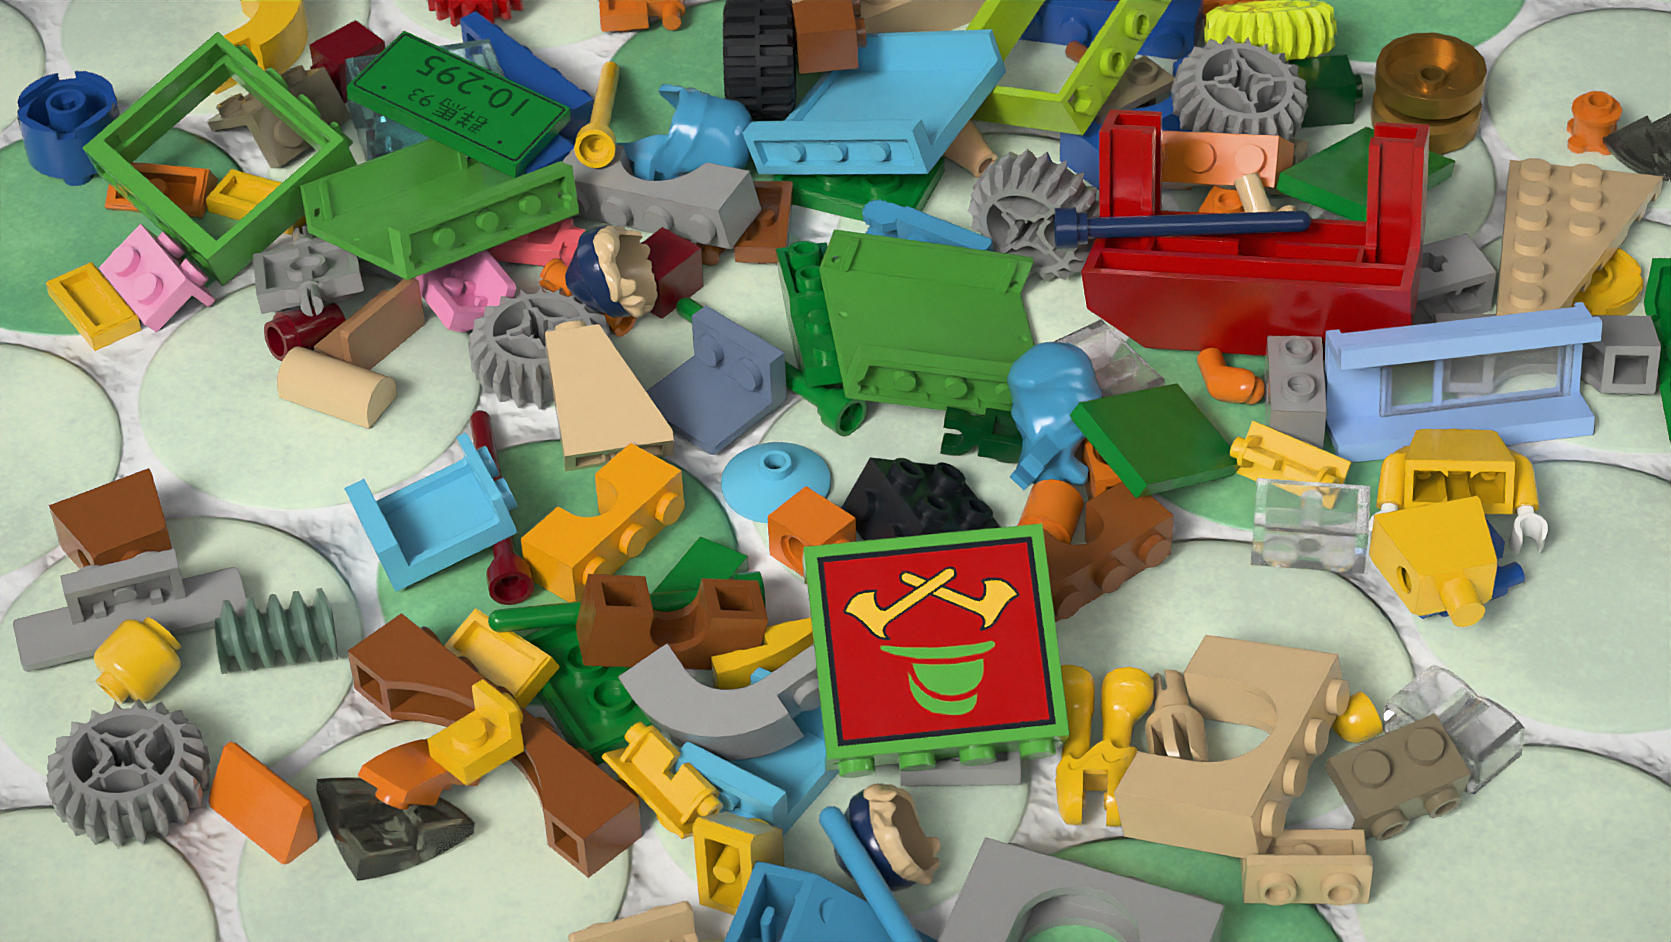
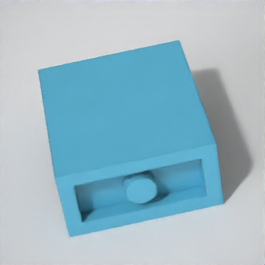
M466 432L456 437L464 454L462 460L377 501L365 479L344 488L395 592L518 533L509 514V511L518 508L508 484L504 478L493 481V478L500 474L487 447L483 446L476 450Z
M758 667L750 676L751 685L759 682L771 674V672ZM821 706L811 711H803L793 718L804 737L776 752L749 759L724 760L687 741L679 750L681 755L674 764L676 774L682 764L690 762L719 791L718 799L723 803L719 813L729 812L745 818L761 819L771 826L783 829V836L839 773V769L825 771L826 751Z

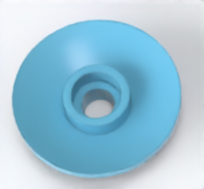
M788 442L762 443L741 451L726 465L721 478L722 494L729 507L744 518L768 524L767 516L805 486L826 499L831 487L830 472L824 460L814 451Z

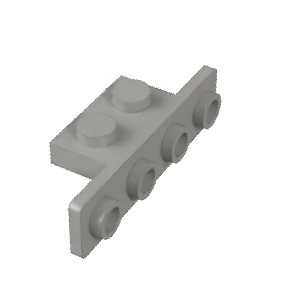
M175 548L161 552L148 551L132 559L107 565H89L79 569L77 572L60 575L67 607L17 618L13 621V627L23 670L29 672L94 656L100 645L126 619H135L142 622L146 617H150L173 636L215 627V618L220 616L223 600H230L237 615H242L246 595L237 567L182 579Z

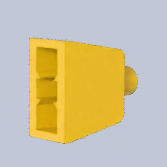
M1478 496L1374 515L1369 556L1412 614L1423 616L1447 611L1452 623L1458 627H1468L1481 620L1485 614L1483 604L1492 599L1497 571V557L1482 503Z

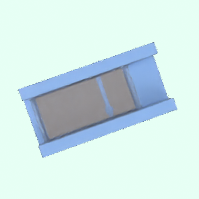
M1583 302L1574 303V307L1349 333H1341L1339 329L1326 331L1324 376L1327 415L1325 429L1335 448V455L1352 463L1385 459L1394 451L1403 446L1410 445L1415 431L1419 429L1456 428L1492 430L1498 433L1505 445L1593 435L1595 416L1579 392L1583 343L1601 341L1602 320L1600 317H1592Z

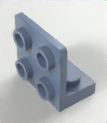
M706 305L691 316L694 356L646 392L673 432L708 454L715 455L787 400L785 352Z

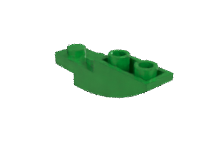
M799 241L791 244L789 247L775 248L794 354L798 369L803 372L806 387L842 383L819 271L828 247L826 242Z

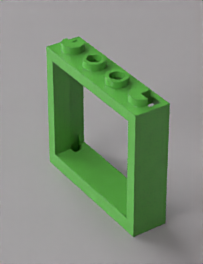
M217 31L83 147V150L98 174L162 232L165 231L171 235L195 262L224 286L253 260V254L264 251L305 214L300 185L356 166L357 163L349 149L353 141L342 132L338 123L333 121L327 125L320 119L321 114L306 96L300 94L297 98L289 92L290 89L287 83L273 68L269 67L264 71L257 65L256 57L244 44L235 47ZM231 77L318 152L216 241L137 171L131 163Z

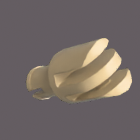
M1164 670L1167 689L1163 690L1161 675L1159 672L1152 677L1154 682V712L1147 718L1145 724L1149 754L1191 761L1194 758V761L1210 762L1203 717L1196 709L1189 706L1183 673L1177 670Z

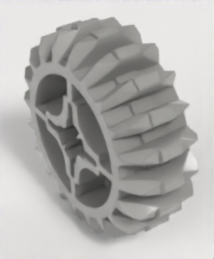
M1229 35L1222 44L1209 39L1203 48L1195 46L1188 55V58H1184L1178 67L1171 88L1173 93L1171 98L1173 99V114L1180 117V129L1274 135L1290 141L1291 137H1294L1296 132L1299 131L1307 109L1306 80L1299 78L1297 65L1286 64L1285 53L1275 55L1270 53L1268 43L1262 47L1251 45L1249 37L1243 43H1236Z
M1029 149L1019 154V156L1010 151L1005 157H1002L1000 160L996 159L993 164L988 165L975 183L974 191L971 194L970 206L967 210L973 216L970 228L980 232L982 236L992 239L994 252L1033 257L1034 263L1027 277L1028 279L1039 273L1047 283L1056 276L1066 280L1074 272H1081L1096 239H1088V244L1078 245L1077 250L1056 251L1054 208L1076 207L1077 213L1087 212V218L1099 217V201L1095 200L1098 188L1085 186L1083 183L1084 172L1074 174L1067 169V160L1060 164L1052 162L1048 152L1037 159Z
M541 286L537 293L527 294L520 289L519 295L516 298L511 299L501 296L498 306H485L484 316L474 320V328L470 334L468 347L473 373H475L476 380H480L486 393H495L499 402H505L513 398L518 409L527 402L535 403L540 410L544 403L554 401L546 354L545 332L555 331L554 328L564 322L584 321L587 326L599 324L612 342L605 315L589 308L574 295L567 297L563 288H559L554 293H546Z
M140 699L131 708L122 709L114 702L112 711L100 714L91 709L89 722L86 724L71 722L70 736L56 738L55 753L48 756V781L46 782V787L55 813L60 817L62 823H68V827L73 830L75 836L87 833V836L95 845L110 837V840L113 841L117 848L123 844L126 838L135 837L144 845L147 834L158 832L167 837L171 822L187 824L188 809L202 807V792L209 789V764L211 761L208 748L204 746L201 732L197 729L195 723L188 722V719L184 717L181 710L169 713L163 702L147 709Z

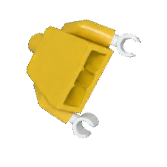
M1456 428L1419 429L1415 431L1410 445L1403 446L1389 454L1382 462L1376 507L1381 511L1375 514L1478 496L1481 500L1484 514L1514 513L1518 515L1514 521L1509 546L1515 554H1520L1523 536L1533 538L1537 543L1538 553H1541L1548 532L1546 520L1534 513L1539 509V501L1533 465L1526 456L1508 448L1496 431ZM1374 515L1371 517L1369 521L1370 539L1372 536Z

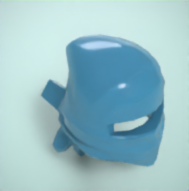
M662 84L658 90L660 95L676 109L668 135H652L632 143H616L624 146L634 177L642 180L663 181L674 179L696 170L707 162L744 170L751 154L742 132L752 122V119L745 106L738 101L718 98L692 87L684 88L678 85Z
M1039 343L1013 362L1007 376V383L1013 403L1011 414L1023 438L1021 455L1017 467L1010 475V478L1023 490H1026L1032 484L1047 479L1061 480L1066 483L1068 480L1071 484L1084 485L1088 482L1089 468L1077 460L1074 454L1086 437L1069 415L1079 402L1102 398V391L1098 386L1091 359L1081 348L1070 343Z

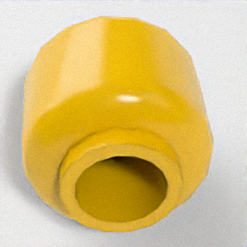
M146 617L142 622L135 619H126L100 645L94 654V663L102 673L95 682L106 694L120 704L128 697L134 701L140 699L143 704L149 703L178 673L181 661L176 652L181 648V645L169 631L150 617Z

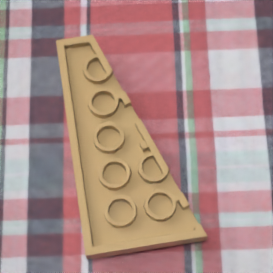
M1528 158L1523 161L1510 160L1496 316L1572 307L1575 295L1579 291L1584 292L1591 284L1594 271H1601L1627 238L1629 227L1634 220L1640 221L1645 215L1649 201L1655 202L1659 197L1664 176L1602 170L1592 164H1577L1575 166L1555 165L1539 158Z

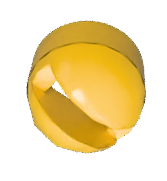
M1362 691L1349 696L1345 713L1342 716L1337 715L1332 725L1338 736L1356 744L1368 741L1383 732L1382 723L1374 705Z

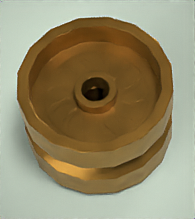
M1412 33L1394 39L1381 49L1376 60L1374 78L1376 89L1372 96L1370 113L1373 129L1375 122L1430 125L1429 151L1445 154L1461 149L1475 138L1480 126L1481 98L1485 90L1487 76L1484 57L1474 46L1454 36L1439 33Z

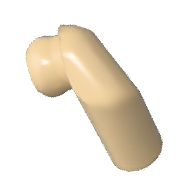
M1258 172L1242 176L1234 181L1245 212L1297 211L1294 206L1285 205L1278 210L1271 205Z

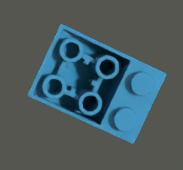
M756 861L724 942L893 941L870 904L818 874ZM915 929L923 942H938Z

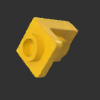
M483 679L472 685L475 711L427 739L430 757L466 786L524 751L520 724L523 722V715L518 703L510 694L506 692L500 693Z

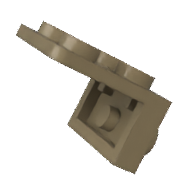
M300 65L280 75L289 86V92L296 98L300 94L306 96L321 114L320 119L327 125L334 121L339 126H342L352 119L325 67L304 70L303 66ZM242 93L236 94L222 101L216 106L219 113L207 121L212 131L247 125L270 168L283 166L311 147L309 143L250 93L244 97Z

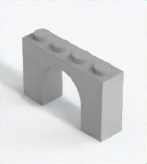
M985 837L938 942H1027L1030 938L1044 930L1064 925L1092 927L1111 935L1119 942H1221L1224 905L1208 901L1199 895L1183 894L1148 884L1136 877L1120 876L1089 867L1076 860L1060 859L1029 850L1020 844L1004 843Z

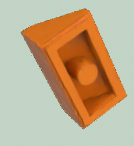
M139 162L131 163L137 171L189 217L203 218L207 210L206 198L214 190L218 179L210 169ZM109 184L105 202L107 210L141 213Z
M232 741L227 743L223 748L209 793L210 807L279 863L289 864L318 841L311 801L240 745Z

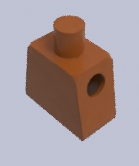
M149 468L49 505L59 544L79 569L89 565H107L132 559L148 551L161 552L172 549L157 489Z

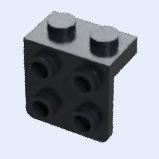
M870 457L841 509L856 518V531L863 541L1001 528L993 517L992 509L985 502L978 499L966 484L964 474L956 467L944 462H939L935 465L912 462L905 458L890 460Z

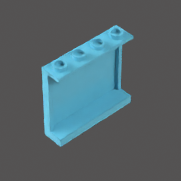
M992 29L866 33V47L858 48V68L825 71L784 121L751 122L742 134L758 174H928L1004 76L1006 69Z

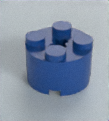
M74 71L76 78L62 80L59 79L58 73L47 75L28 85L21 92L17 101L19 107L17 112L18 122L28 161L35 170L46 176L63 179L70 186L84 185L92 179L93 174L98 172L84 152L83 147L120 116L117 98L112 84L106 78L96 73Z

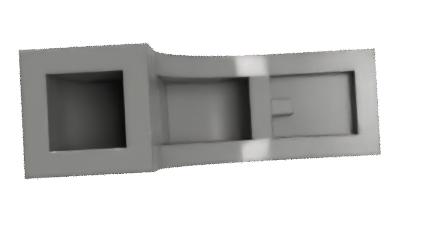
M665 644L618 677L650 723L667 740L680 748L689 741L724 760L760 757L793 744L804 737L793 718L803 711H811L821 706L814 644L759 682L739 689L721 690L699 683L685 670L668 644Z

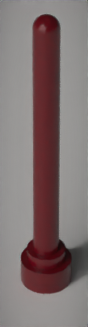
M477 410L470 416L473 444L476 450L483 446L487 447L500 474L493 478V481L502 478L491 418L486 411ZM512 535L492 545L494 559L486 571L489 595L495 602L503 605H514L525 601L534 589L530 565L516 554Z

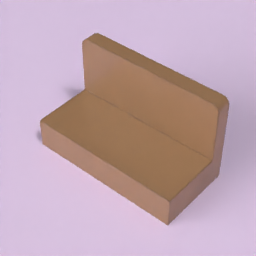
M416 278L403 279L390 291L383 289L314 346V351L371 370L425 325L419 280Z

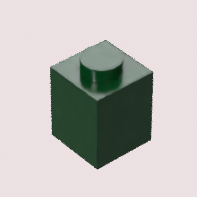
M1335 55L1289 60V64L1298 66L1299 78L1306 80L1305 94L1308 96L1306 101L1308 104L1300 128L1353 124L1355 103H1362L1363 83L1360 74H1353L1348 56Z

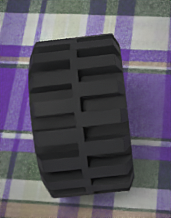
M726 0L724 5L723 71L725 98L742 103L750 113L751 119L787 118L796 107V54L793 3L791 0Z

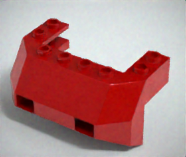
M1110 109L1099 131V217L1211 214L1162 210V112ZM1375 122L1374 137H1371L1369 143L1366 221L1311 219V226L1304 232L1096 239L1081 271L1087 309L1144 348L1200 352L1207 348H1217L1222 353L1266 356L1267 336L1322 337L1324 360L1326 331L1339 329L1341 333L1411 326L1418 299L1426 225L1430 125Z

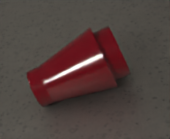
M335 303L323 306L322 312L316 315L315 308H312L313 316L305 315L301 309L276 313L273 316V320L267 322L264 326L265 341L272 355L277 360L283 361L286 354L294 347L300 346L313 351L314 346L345 321V316L340 307Z

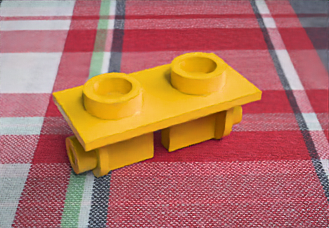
M1252 421L1246 439L1238 436L1230 449V456L1237 459V465L1240 466L1236 473L1328 513H1333L1352 464L1349 460L1256 421Z
M642 722L634 724L624 737L629 743L628 747L606 752L602 756L617 773L618 780L625 781L657 814L660 824L668 831L677 834L681 839L693 836L692 826L697 817L719 813L723 807V803L718 799L719 791L690 762L682 764L675 775L670 771L681 753L654 725L646 727Z

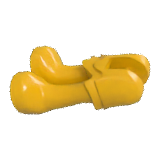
M1061 665L1070 735L1062 747L1061 761L1056 767L1055 785L1059 814L1067 825H1082V810L1085 808L1086 792L1083 791H1106L1104 792L1106 826L1121 827L1122 824L1114 792L1135 755L1139 752L1136 747L1131 746L1132 732L1135 723L1148 712L1154 699L1153 679L1148 673L1133 667L1116 668L1106 674L1101 685L1102 741L1090 749L1092 718L1095 707V681L1091 673L1080 666Z

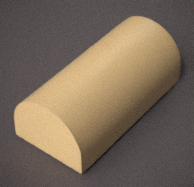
M300 346L292 348L286 354L277 376L279 398L368 429L371 428L398 396L396 383L393 378Z

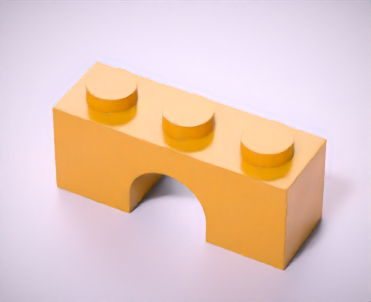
M632 443L627 445L595 473L598 510L601 515L580 517L557 506L521 538L523 559L530 565L533 582L567 602L582 601L588 574L613 575L630 558L637 557L644 550L646 544L662 529L678 520L682 511L685 510L682 470Z

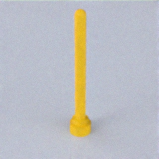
M612 61L606 62L601 68L590 124L583 126L576 136L575 155L583 165L590 168L606 166L611 162L615 154L616 137L609 127L620 68Z

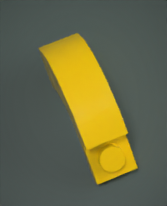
M240 0L242 12L251 20L223 36L235 47L244 44L256 57L257 65L265 71L271 67L274 70H278L281 75L297 61L307 43L308 25L303 0ZM230 77L213 93L217 95L238 83Z

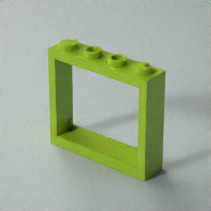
M985 0L966 30L992 29L1004 62L1045 0ZM1120 0L1059 93L996 85L971 119L1084 135L1172 0ZM1074 94L1075 96L1069 104L1068 100Z

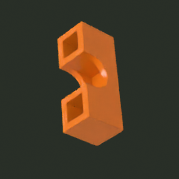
M1162 131V189L1191 190L1192 186H1217L1237 191L1234 184L1236 179L1258 172L1266 194L1286 195L1279 192L1276 188L1280 172L1293 165L1294 144L1280 136Z

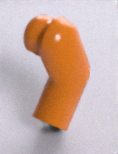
M1207 348L1202 350L1197 356V363L1206 388L1214 399L1227 403L1244 402L1253 405L1264 396L1265 384L1263 380L1255 376L1250 370L1228 367L1219 349Z

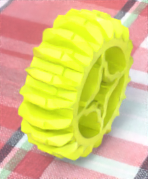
M1265 0L1237 2V4H1225L1221 7H1215L1206 14L1204 39L1206 43L1209 39H1213L1222 44L1228 35L1236 43H1243L1249 37L1251 45L1262 47L1268 43L1270 53L1274 55L1285 53V61L1305 59L1306 57H1317L1318 55L1326 54L1335 47L1337 21L1334 19V7L1324 1Z

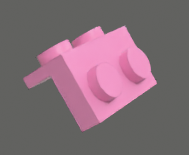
M142 224L99 267L140 320L156 333L191 296H194L208 307L216 301L214 296L204 286L209 277L188 258L184 261L181 257L186 253V250L167 232L163 231L157 236Z
M487 249L414 277L419 280L421 297L439 317L442 324L448 330L456 332L473 330L474 320L484 316L485 306H498L501 296L513 299L516 292V284Z

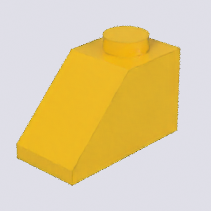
M721 812L697 817L692 826L700 905L735 915L756 861L785 867L783 829L771 826L761 819L745 818L733 813Z

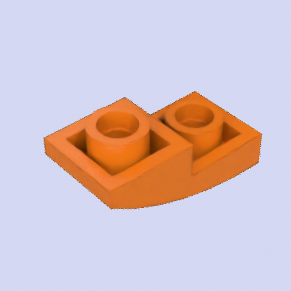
M427 739L416 740L391 748L363 764L358 773V777L378 788L375 796L379 800L402 810H408L410 804L436 806L442 790H451L453 784L465 785L430 757ZM481 777L468 786H478Z

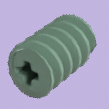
M322 588L316 589L312 606L306 605L299 591H293L289 609H283L277 595L270 594L266 612H260L253 597H247L242 615H237L230 600H223L220 616L215 618L216 646L222 674H227L232 656H235L241 670L244 672L250 671L256 653H258L267 669L273 668L279 650L282 651L290 666L296 665L302 647L306 649L313 663L319 662L323 647L328 644L334 658L338 660L332 605Z

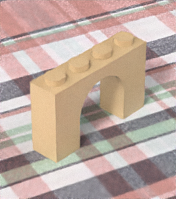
M1205 635L1184 671L1190 706L1196 709L1204 719L1252 726L1262 729L1270 735L1250 752L1236 758L1218 762H1198L1137 752L1114 792L1124 837L1246 859L1248 855H1264L1272 839L1280 837L1285 825L1286 812L1294 797L1302 795L1307 782L1308 770L1316 755L1321 756L1324 753L1328 743L1329 730L1337 715L1342 716L1347 709L1350 695L1349 683L1347 680L1342 679L1338 654Z

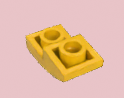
M811 617L766 627L763 636V646L736 650L731 653L711 657L713 688L732 690L750 686V676L758 667L772 673L813 645Z

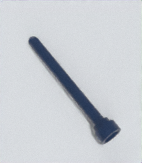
M1076 207L1054 208L1056 251L1077 250L1078 245L1088 244V239L1304 232L1311 226V217L1305 211L1087 218V212L1077 213Z

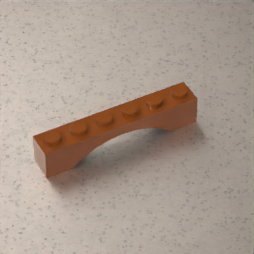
M402 613L348 650L355 690L392 720L422 721L448 727L475 711L472 685L482 679L500 693L506 692L515 699L505 687H495L482 677L468 658L464 656L457 657L445 648L432 630L425 626L420 628ZM519 705L523 715V722L520 724L524 751L511 758L510 761L525 775L539 798L544 814L548 846L586 877L590 878L642 837L639 812L641 803L639 797L625 781L621 779L616 781L600 769L586 750L582 748L575 749L559 737L554 727L543 717L535 718Z

